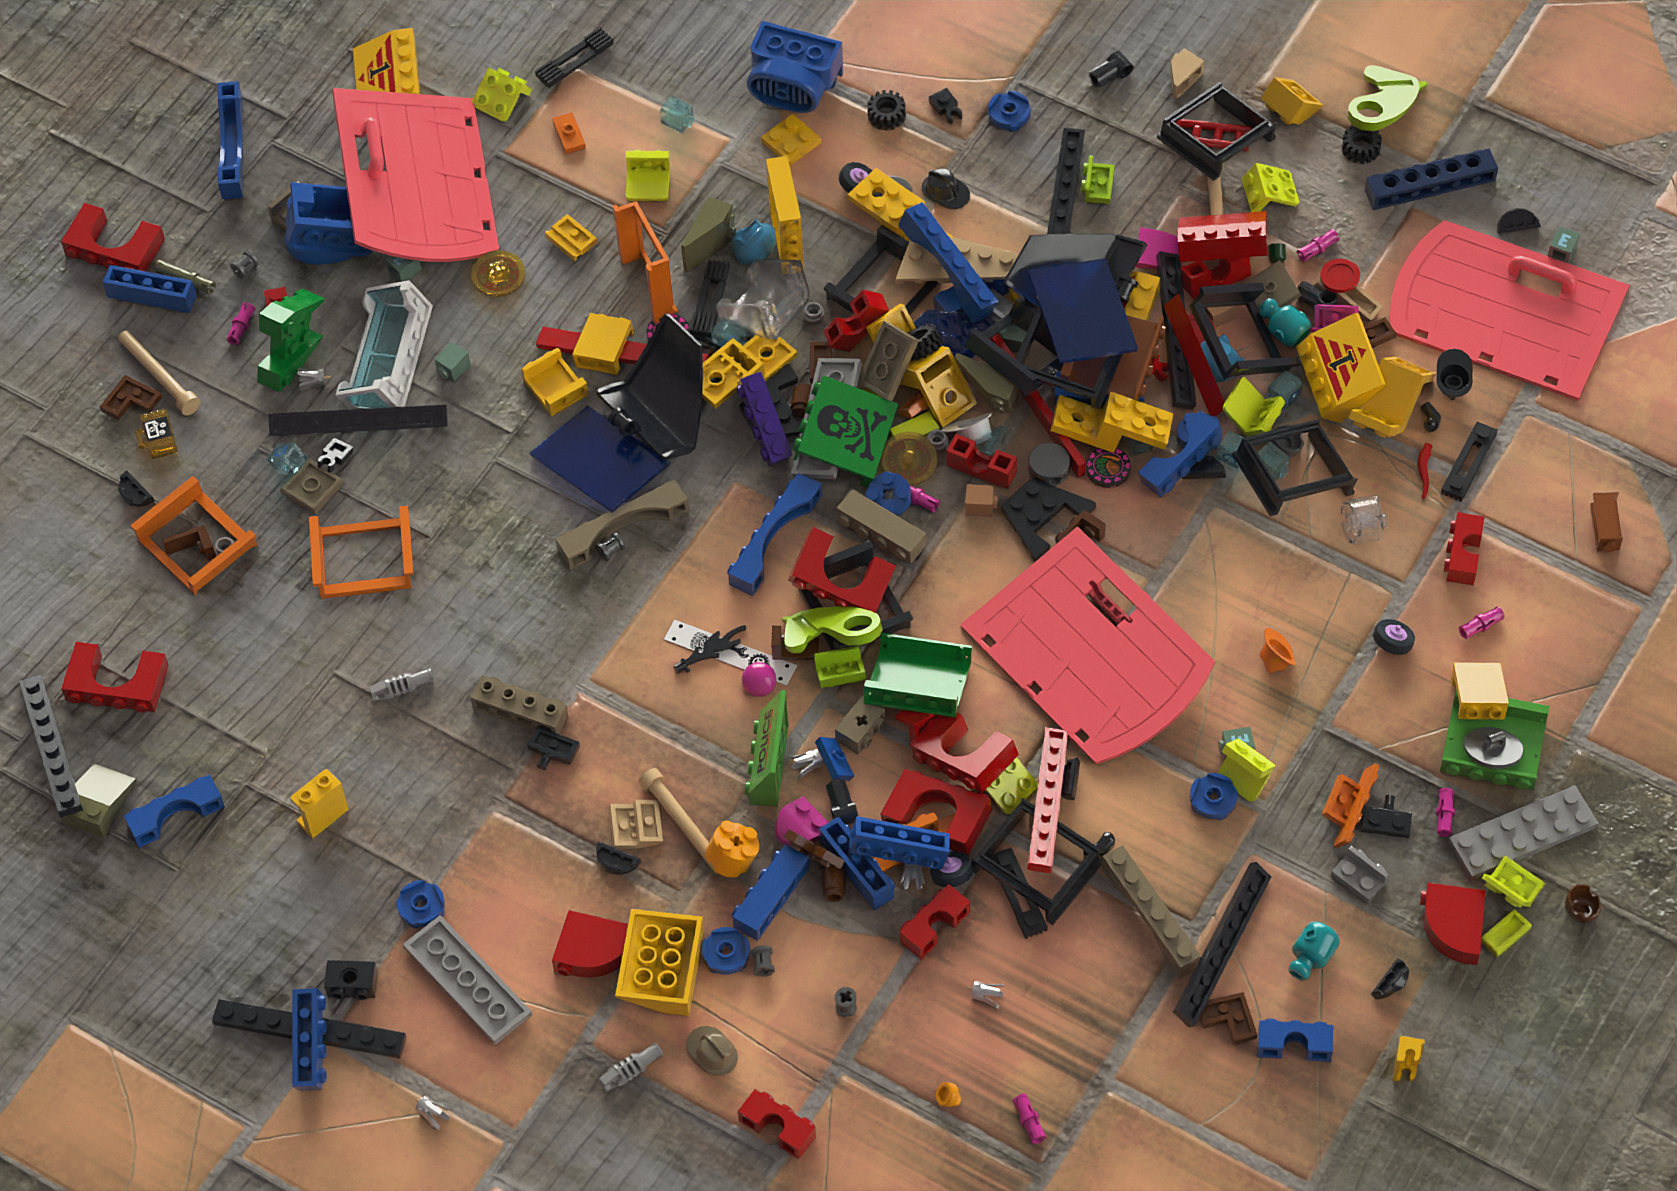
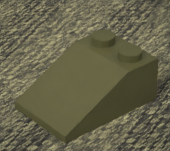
M708 197L681 245L683 269L685 272L691 271L725 248L728 241L734 238L736 228L734 227L735 215L733 214L731 204Z
M956 353L955 360L969 384L992 406L993 410L999 413H1004L1005 411L1011 413L1020 389L990 365Z
M94 763L75 783L83 811L62 817V823L105 838L135 785L136 778Z

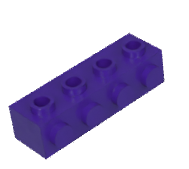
M758 372L741 378L737 382L736 390L740 399L743 398L746 406L744 407L745 414L748 420L751 419L753 424L752 432L756 441L759 440L763 461H767L768 466L790 459L793 454L762 373Z

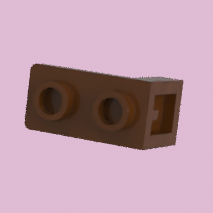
M1083 510L1079 516L1075 515L1071 519L1069 526L1065 530H1061L1057 534L1055 541L1057 544L1078 526L1088 537L1100 542L1105 537L1106 524L1086 510Z
M205 525L193 527L189 531L174 534L162 540L167 555L198 545L200 553H205L208 561L216 557Z
M772 625V659L814 660V654L819 653V638L817 637L807 643L803 652H789L785 647V634H782L781 626Z

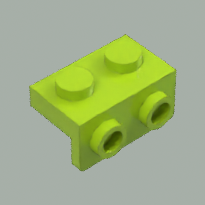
M1089 156V161L1084 163L1083 176L1087 177L1086 180H1082L1081 193H1085V202L1111 203L1115 165L1093 163V156Z
M859 646L814 654L816 674L821 688L866 680Z

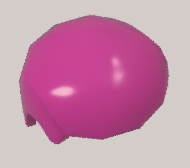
M764 662L752 663L746 667L742 674L744 690L754 697H764L770 694L776 686V673L770 665Z

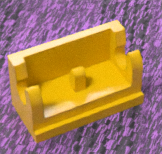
M1400 1036L1392 1081L1399 1082L1402 1076L1401 1071L1405 1069L1411 1073L1409 1076L1410 1081L1415 1079L1417 1065H1420L1424 1048V1039Z

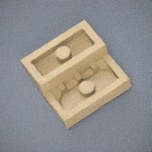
M635 800L634 804H610L608 810L612 846L619 850L637 849L663 843L658 800Z

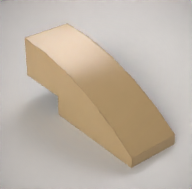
M1319 279L1314 286L1321 290H1326ZM1358 285L1349 292L1336 293L1338 296L1337 305L1359 306V315L1362 320L1370 322L1383 307Z

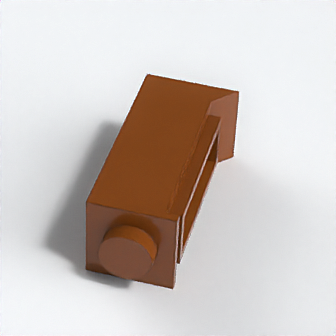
M1619 492L1593 493L1594 502H1591L1590 507L1597 551L1613 552L1620 550L1623 536L1621 534L1617 506Z

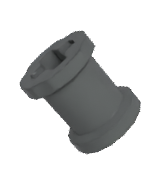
M246 250L238 261L230 264V268L236 276L243 279L246 277V273L252 267H257L259 263L255 255Z
M612 533L611 537L602 544H596V549L605 561H609L613 554L619 550H625L626 546L617 533Z
M757 946L751 950V956L755 961V968L753 969L755 976L766 977L775 972V967L771 963L773 952L770 946Z
M840 988L835 994L836 1012L842 1017L852 1016L857 1010V995L852 988Z

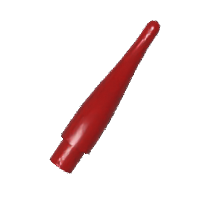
M1424 443L1417 460L1418 472L1423 484L1422 499L1426 498L1429 487L1427 463L1433 447L1430 443Z

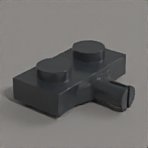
M537 726L527 746L529 750L542 755L537 767L545 771L550 760H558L570 765L580 748V743Z
M1385 795L1384 808L1365 806L1361 832L1409 838L1412 813L1393 809L1395 796L1391 795L1389 804L1390 795Z

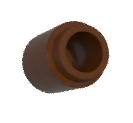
M803 383L794 387L791 410L792 414L796 417H805V409L811 391L809 384Z
M833 865L830 869L826 867L822 870V894L825 896V900L830 902L843 900L846 893L845 870Z

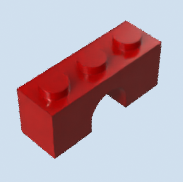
M1250 257L1220 259L1218 265L1211 270L1202 261H1196L1181 267L1183 288L1192 299H1195L1200 294L1199 289L1201 287L1230 285L1250 277Z
M862 290L850 302L854 315L849 318L836 317L823 330L830 348L850 352L868 334L866 327L889 311L883 294Z
M955 434L946 451V466L1008 489L1017 473V457L1000 450H996L993 456H987L977 449L976 441Z
M1457 512L1456 521L1451 520L1449 534H1453V540L1448 539L1446 553L1451 554L1450 559L1445 558L1443 572H1448L1446 581L1474 586L1479 554L1469 553L1464 548L1467 546L1480 547L1485 516Z
M950 884L944 889H939L928 905H922L917 911L916 916L911 921L907 920L900 927V943L921 960L937 945V933L930 925L936 921H944L955 928L970 913V901Z
M754 1089L738 1110L739 1122L758 1134L768 1124L775 1123L782 1126L784 1129L778 1136L779 1147L798 1160L816 1138V1129L812 1121L806 1117L800 1118L794 1114V1111L789 1106L778 1104L765 1091L761 1093Z

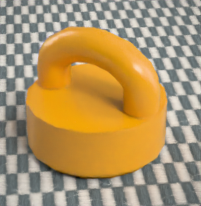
M949 1082L941 1083L936 1091L937 1103L943 1107L959 1106L961 1097L957 1086Z

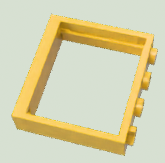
M787 156L766 159L769 212L772 226L776 232V245L783 273H794L795 271L804 270L801 215Z

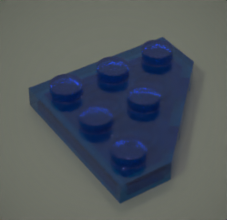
M926 310L913 322L917 329L920 326L925 327L926 324H934L943 340L942 346L950 348L954 358L956 353L971 359L976 354L969 348L967 350L964 348L970 337V332L977 329L982 333L995 324L990 317L973 324L966 313L951 311L945 313L936 312V310Z

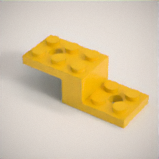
M877 168L847 194L849 201L878 220L880 226L887 227L907 241H910L898 224L906 209L921 202L925 205V201ZM880 192L883 194V196L874 197L873 194Z
M768 326L743 346L732 338L703 362L702 398L717 409L737 392V382L741 378L761 372L766 382L782 367L793 361L798 356V353ZM765 351H769L772 353V355L769 357L761 356V354ZM714 377L722 378L719 383H712L711 379Z
M1111 391L1103 408L1100 410L1092 408L1091 405L1059 395L1050 431L1114 453L1122 435L1165 450L1174 413ZM1073 418L1078 419L1080 422L1074 421Z

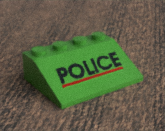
M781 690L760 711L759 720L754 721V734H757V737L751 743V754H754V759L749 761L748 775H751V781H746L745 795H749L750 805L778 807L789 727L786 690Z

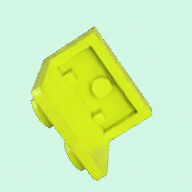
M488 67L472 103L476 109L506 122L520 93L529 96L532 88L526 86L527 81L517 76L515 79L508 77L510 73L501 68H498L496 71Z
M626 151V199L628 201H667L670 183L669 151Z
M1255 163L1241 178L1251 212H1260L1270 201L1290 206H1297L1299 204L1292 175L1288 170Z
M1241 377L1224 403L1223 411L1246 437L1271 431L1273 423L1281 414L1285 401L1281 396L1264 399L1245 377Z
M1238 738L1224 746L1222 752L1227 757L1220 767L1218 774L1228 777L1233 782L1232 785L1237 790V793L1249 802H1253L1259 796L1276 765Z
M1016 758L985 791L1004 814H1010L1021 803L1022 798L1026 799L1038 787V783L1019 759Z
M1507 856L1503 857L1492 875L1484 874L1482 877L1486 881L1485 886L1495 893H1504L1506 895L1504 899L1507 902L1520 908L1522 906L1530 907L1546 884Z

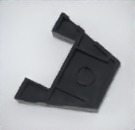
M788 363L765 382L786 438L789 435L801 434L798 430L802 420L798 421L795 415L792 414V410L780 392L798 383V377ZM743 401L739 404V410L752 429L754 427L751 419L748 420L745 414L744 407L746 406Z
M1032 477L1001 505V510L1014 531H1017L1025 548L1031 553L1033 561L1036 562L1050 550V545L1036 534L1064 507L1079 516L1083 510L1089 513L1093 512L1096 509V503Z

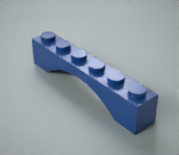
M239 81L218 83L220 120L218 186L222 199L243 198V96Z
M921 202L906 209L898 224L910 241L927 249L939 261L954 285L961 308L973 324L991 316L998 300L924 203Z
M800 473L794 479L789 480L784 494L778 496L772 511L764 516L761 527L753 532L749 544L741 549L736 563L733 562L727 571L730 586L751 596L756 593L764 581L763 560L770 541L788 522L799 516L811 513L822 497L821 483Z

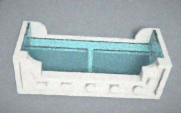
M409 280L366 288L363 307L369 313L365 331L350 383L346 381L341 382L336 392V396L348 408L405 407L433 307Z

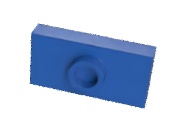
M819 737L815 744L832 779L850 781L854 774L837 739Z

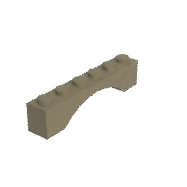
M676 480L663 483L658 488L645 492L638 498L625 502L610 512H604L590 522L582 523L578 528L562 533L556 538L557 550L569 569L572 570L590 561L596 550V544L601 543L611 533L621 527L644 520L670 521L688 512V498Z
M1122 845L1103 855V872L1114 888L1119 890L1139 912L1156 939L1166 962L1177 978L1181 980L1193 973L1201 955L1125 847Z

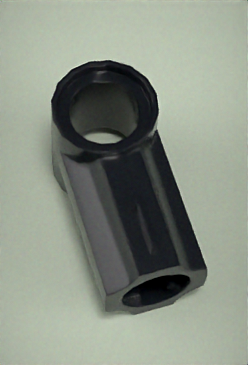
M1115 51L1107 58L1105 63L1089 71V77L1092 84L1096 88H1100L1117 77L1120 79L1126 78L1131 74L1134 66L1120 51Z
M1302 281L1298 285V290L1302 296L1297 299L1313 308L1317 304L1337 305L1338 296L1336 293L1327 289L1321 290L1306 281Z
M840 779L832 780L826 785L831 803L832 818L839 817L844 824H852L855 822L858 812L855 802L851 800L846 781Z

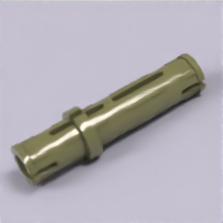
M161 259L155 263L161 267L154 266V272L165 276L192 280L195 289L209 295L214 292V289L209 287L216 288L214 281L201 277L199 273L188 272Z

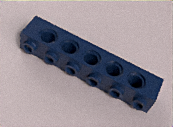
M1490 148L1475 150L1471 153L1455 155L1442 160L1437 159L1421 165L1416 164L1404 169L1374 174L1366 178L1365 192L1372 209L1378 210L1494 182L1497 178L1498 166Z

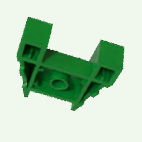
M300 289L294 292L292 297L285 296L282 297L281 302H272L259 314V331L271 336L270 354L258 365L257 383L278 392L291 384L299 371L297 368L303 366L323 338L322 334L309 328L311 313L325 301V298L305 289Z

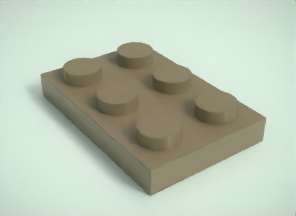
M883 321L858 382L884 399L893 401L919 340L890 322Z

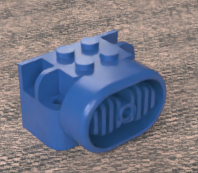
M765 21L761 22L751 44L752 69L747 78L749 92L757 100L769 106L796 113L814 111L818 107L824 91L834 88L837 83V76H843L842 41Z
M291 182V197L287 201V215L285 218L286 233L284 243L288 252L295 259L307 264L322 265L346 261L353 256H367L373 252L354 242L346 187Z

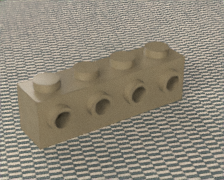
M853 489L836 508L837 520L842 526L850 527L862 538L870 539L879 548L890 551L901 561L905 560L911 564L926 546V533Z
M482 675L470 697L474 710L533 731L539 726L560 734L568 718L567 705L562 701L543 697L542 694L535 691L523 690L516 684L509 685L503 683L496 677L489 678Z

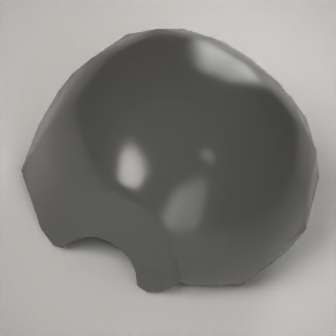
M1278 425L1274 430L1289 427L1291 425ZM1298 434L1270 441L1271 448L1277 455L1290 458L1301 451L1304 441L1302 440V435Z

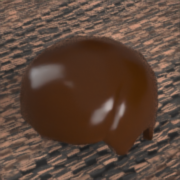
M1577 884L1570 888L1565 898V910L1577 922H1592L1598 918L1602 909L1600 897L1591 892L1589 885Z

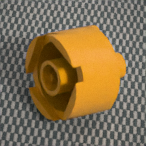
M723 821L715 830L705 850V858L708 863L710 861L714 866L713 870L722 876L730 878L739 877L740 874L748 872L759 851L756 830L738 823Z

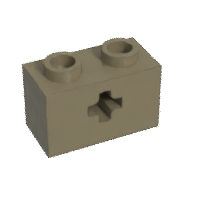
M861 696L835 728V738L838 743L856 754H859L863 748H868L874 734L877 731L880 732L886 724L885 709L876 705L864 704V697Z

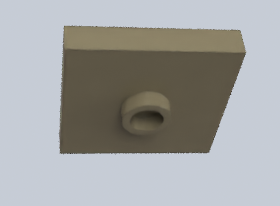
M1280 260L1243 283H1262L1265 291L1255 300L1258 309L1268 298L1274 299L1278 307L1281 308L1302 296Z
M308 458L280 488V492L316 515L344 482L343 479L332 472H327V469L322 466L318 468V464Z

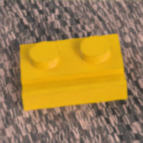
M568 214L551 226L552 229L544 232L545 238L574 261L577 260L579 255L582 256L597 244V238Z

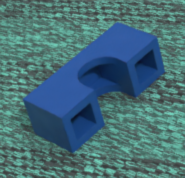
M1276 1019L1259 1020L1257 1057L1282 1059L1283 1047L1287 1043L1298 1042L1306 1049V1061L1331 1062L1333 1054V1025H1328L1325 1022L1303 1023L1299 1020L1280 1022Z

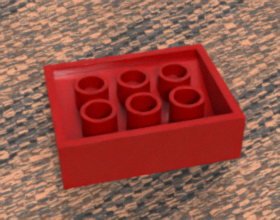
M1267 212L1179 218L1178 250L1180 262L1268 256Z

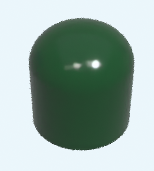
M1273 243L1268 246L1270 262L1276 263L1280 260L1283 263L1286 260L1285 244Z

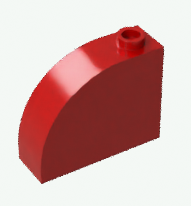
M1428 883L1426 891H1421L1420 905L1424 906L1423 924L1425 932L1433 946L1444 956L1464 964H1478L1486 890Z
M568 910L552 958L554 971L562 976L573 975L592 978L604 976L621 967L628 923Z

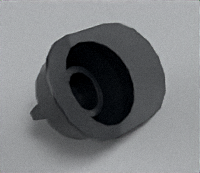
M947 169L930 170L928 177L922 183L924 195L946 208H962L970 199L968 187L956 179L953 173Z
M1455 348L1444 351L1437 361L1436 380L1438 388L1444 395L1450 397L1451 400L1467 394L1471 390L1473 383L1471 358L1464 351Z

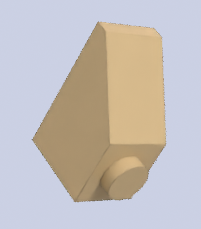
M1185 48L1179 54L1176 53L1170 61L1173 98L1176 100L1203 75L1204 60Z

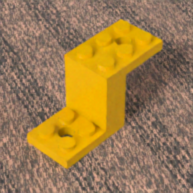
M898 304L866 327L873 343L883 321L890 322L906 333L913 332V329L916 328L904 304ZM941 346L938 347L937 351H933V354L926 355L925 358L921 357L920 360H910L900 385L920 389L938 426L944 428L976 405L977 402L950 348ZM948 391H951L952 399L946 402L945 395Z
M1396 356L1382 358L1379 364L1386 386L1365 402L1361 408L1351 410L1349 419L1354 420L1353 424L1363 429H1366V427L1375 429L1373 433L1384 438L1404 432L1423 384L1433 382L1436 373Z

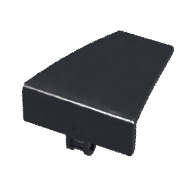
M1120 234L1030 235L1008 272L1004 284L1037 309L1041 300L1081 314L1086 297H1091L1095 299V307L1111 311L1116 301L1128 303L1133 289L1138 287L1139 283L1130 276L1144 253L1147 244L1144 241ZM1051 318L1064 328L1075 332L1076 326Z
M669 313L664 314L643 352L624 380L606 385L597 390L596 395L612 410L608 417V422L616 426L622 436L637 434L663 461L687 455L696 448L703 390L702 345Z

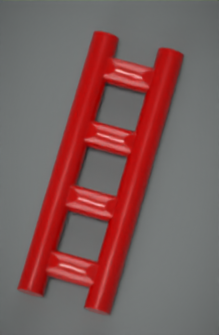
M1180 119L1176 122L1180 127L1192 128V136L1210 148L1224 149L1251 131V126L1188 119ZM1201 130L1214 131L1213 139L1200 138ZM1222 132L1235 133V140H1222ZM1249 146L1243 149L1242 151H1248Z

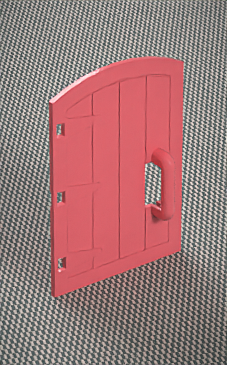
M333 88L332 95L355 244L389 256L426 262L463 261L498 252L499 245L488 181L485 174L476 111L472 103L473 98ZM470 119L472 127L466 126L465 120ZM367 133L371 160L367 170H360L355 137L365 138ZM474 171H480L481 178H475ZM483 223H489L490 231L483 229Z
M1444 220L1416 245L1402 266L1391 298L1389 319L1390 325L1396 332V336L1440 352L1454 348L1462 350L1469 355L1474 364L1483 365L1490 370L1578 401L1630 285ZM1521 270L1561 283L1562 289L1559 298L1517 284L1516 281ZM1416 331L1428 335L1427 339L1415 336ZM1480 355L1490 357L1492 362L1482 360L1479 357ZM1545 378L1557 381V386L1544 382Z
M1078 526L960 625L1062 730L1067 732L1068 736L1095 764L1126 754L1166 729L1195 699L1215 665V660ZM1105 579L1109 580L1137 608L1129 616L1103 592L1101 583ZM1086 595H1089L1117 624L1116 627L1085 597ZM987 636L995 642L991 648L983 641ZM1034 683L1042 689L1038 695L1029 688ZM1081 730L1089 737L1085 743L1076 735Z

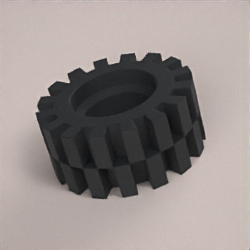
M882 90V94L878 91L875 93V96L872 95L870 100H868V120L872 126L877 124V129L880 130L881 127H884V130L887 131V127H890L893 130L895 125L900 127L901 122L905 121L906 104L904 98L900 97L899 93L896 92L893 95L892 90H889V93H886V90ZM884 107L893 108L894 111L891 113H882L879 111V109Z
M1351 125L1349 130L1346 129L1343 135V155H1347L1349 161L1353 158V163H1357V160H1359L1360 164H1364L1365 160L1367 164L1371 163V158L1373 160L1377 159L1382 142L1379 130H1361ZM1363 140L1368 142L1370 145L1366 147H1360L1355 145L1354 142Z
M926 324L925 327L920 326L919 329L915 328L913 332H908L909 335L919 340L911 361L915 359L920 360L921 357L925 358L926 355L933 354V351H937L938 347L942 346L943 340L934 324Z

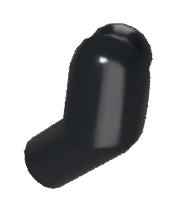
M1426 402L1421 406V410L1427 416L1426 422L1424 421V427L1428 432H1434L1439 428L1441 415L1430 402Z
M1111 832L1103 833L1102 837L1094 844L1100 848V856L1107 854L1114 846L1116 840ZM1083 850V855H1088V853Z

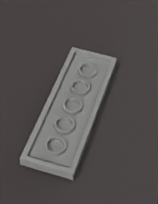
M818 358L811 391L814 383H819L823 375L857 388L862 368L861 360ZM810 391L809 400L813 401L814 395ZM805 413V417H804L805 420L807 419V416H808L807 413ZM800 454L797 460H794L791 475L793 478L800 473L811 479H836L838 468Z
M1576 785L1451 836L1448 842L1470 880L1495 871L1504 856L1517 862L1596 829L1599 823Z
M441 915L403 944L404 949L494 1045L532 1016V1011Z

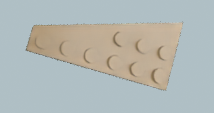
M949 236L979 277L985 280V282L1005 279L1019 255L1018 253ZM909 241L896 277V284H903V281H915V284H923L924 281L952 283L942 265L927 249L915 242Z

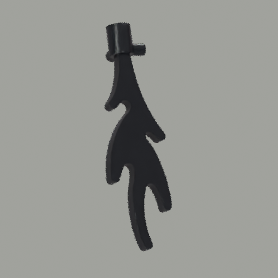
M746 625L731 630L720 640H718L720 631L715 632L705 643L702 653H699V648L696 647L689 658L686 660L682 658L679 663L673 666L676 673H680L683 670L689 673V665L706 659L719 658V653L715 652L728 650L741 643L740 639L729 640L737 633L745 631Z

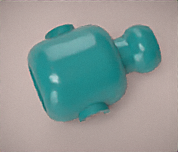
M1268 298L1258 309L1259 314L1263 318L1270 320L1268 323L1269 332L1288 348H1295L1311 331L1312 325L1306 315L1291 305H1285L1280 308L1274 299Z
M1313 921L1308 923L1292 946V952L1297 959L1290 963L1288 967L1289 973L1296 979L1304 981L1309 978L1311 968L1321 969L1325 967L1340 944L1338 934L1322 922Z

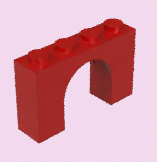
M84 203L61 241L65 255L73 259L84 260L92 265L104 266L107 269L110 265L146 272L165 240L162 227L142 220L130 241L117 248H105L96 243L98 236L107 223L104 208Z
M813 527L807 534L788 581L792 582V585L798 589H807L813 592V595L819 599L833 601L835 606L858 607L876 613L896 565L875 556L870 561L860 585L849 589L840 588L830 582L824 571V559L834 536Z
M75 642L61 687L65 700L75 704L80 702L89 703L97 707L102 705L111 706L119 710L124 708L133 709L141 713L147 711L155 712L169 666L165 653L142 650L133 678L121 686L106 687L96 681V675L102 658L98 644Z
M959 713L956 714V717L937 715L909 744L913 752L912 756L917 763L925 764L935 772H941L951 780H958L969 789H976L983 793L1019 756L1013 739L997 731L975 752L965 756L949 755L950 750L969 731L963 716Z
M904 769L880 813L882 821L908 824L922 806L931 802L947 803L956 810V814L946 833L950 834L949 849L963 852L969 856L992 812L990 798L981 792L975 793L966 790L963 786L945 783L940 778L933 779L919 771Z

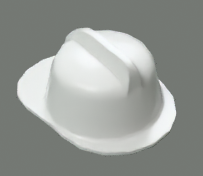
M992 413L951 423L942 428V431H956L958 435L974 440L976 444H980L992 437L988 419Z

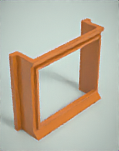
M637 201L621 207L614 205L612 207L620 260L622 264H626L640 258L642 259L646 268L652 318L655 324L659 323V319L664 314L669 313L671 315L678 312L673 301L669 258ZM641 223L661 260L651 263L644 250Z
M194 476L130 525L138 541L194 595L250 548L258 547L255 540L257 538L251 530L246 533L202 491L199 481ZM196 501L237 541L196 574L189 577L150 537Z
M408 505L399 506L400 518L321 527L318 516L309 517L313 587L318 586L321 599L412 588L411 575H414ZM401 528L404 576L326 585L323 537Z

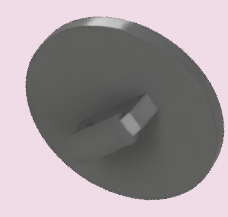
M1494 727L1477 728L1469 732L1464 740V751L1467 756L1477 764L1488 768L1504 769L1512 767L1519 763L1523 755V746L1520 740L1503 729Z

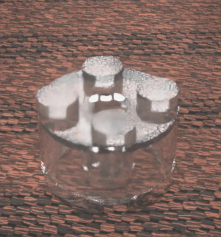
M1378 495L1343 501L1341 515L1345 514L1346 522H1342V526L1349 543L1356 545L1383 539L1384 527L1388 526L1386 514H1382Z

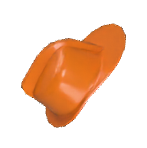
M1272 628L1265 629V643L1259 655L1264 661L1267 672L1270 674L1275 671L1281 672L1290 665L1295 666L1296 661L1288 641Z

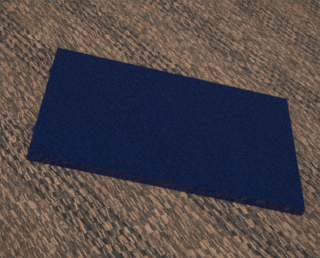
M1106 258L1028 271L1060 364L1138 351L1136 340Z
M588 405L530 452V456L612 513L670 465V461H663L651 448L632 435L622 436L616 426L611 425L607 418Z

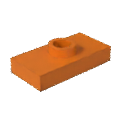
M573 112L552 118L566 154L586 148Z
M920 390L900 407L897 412L901 418H913L918 412L926 410L929 406Z

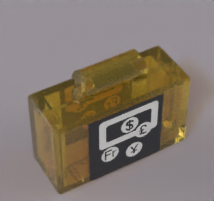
M166 409L140 415L143 428H138L135 431L139 448H148L152 459L177 453L178 447L175 444L176 440ZM145 433L147 442H142L141 434Z

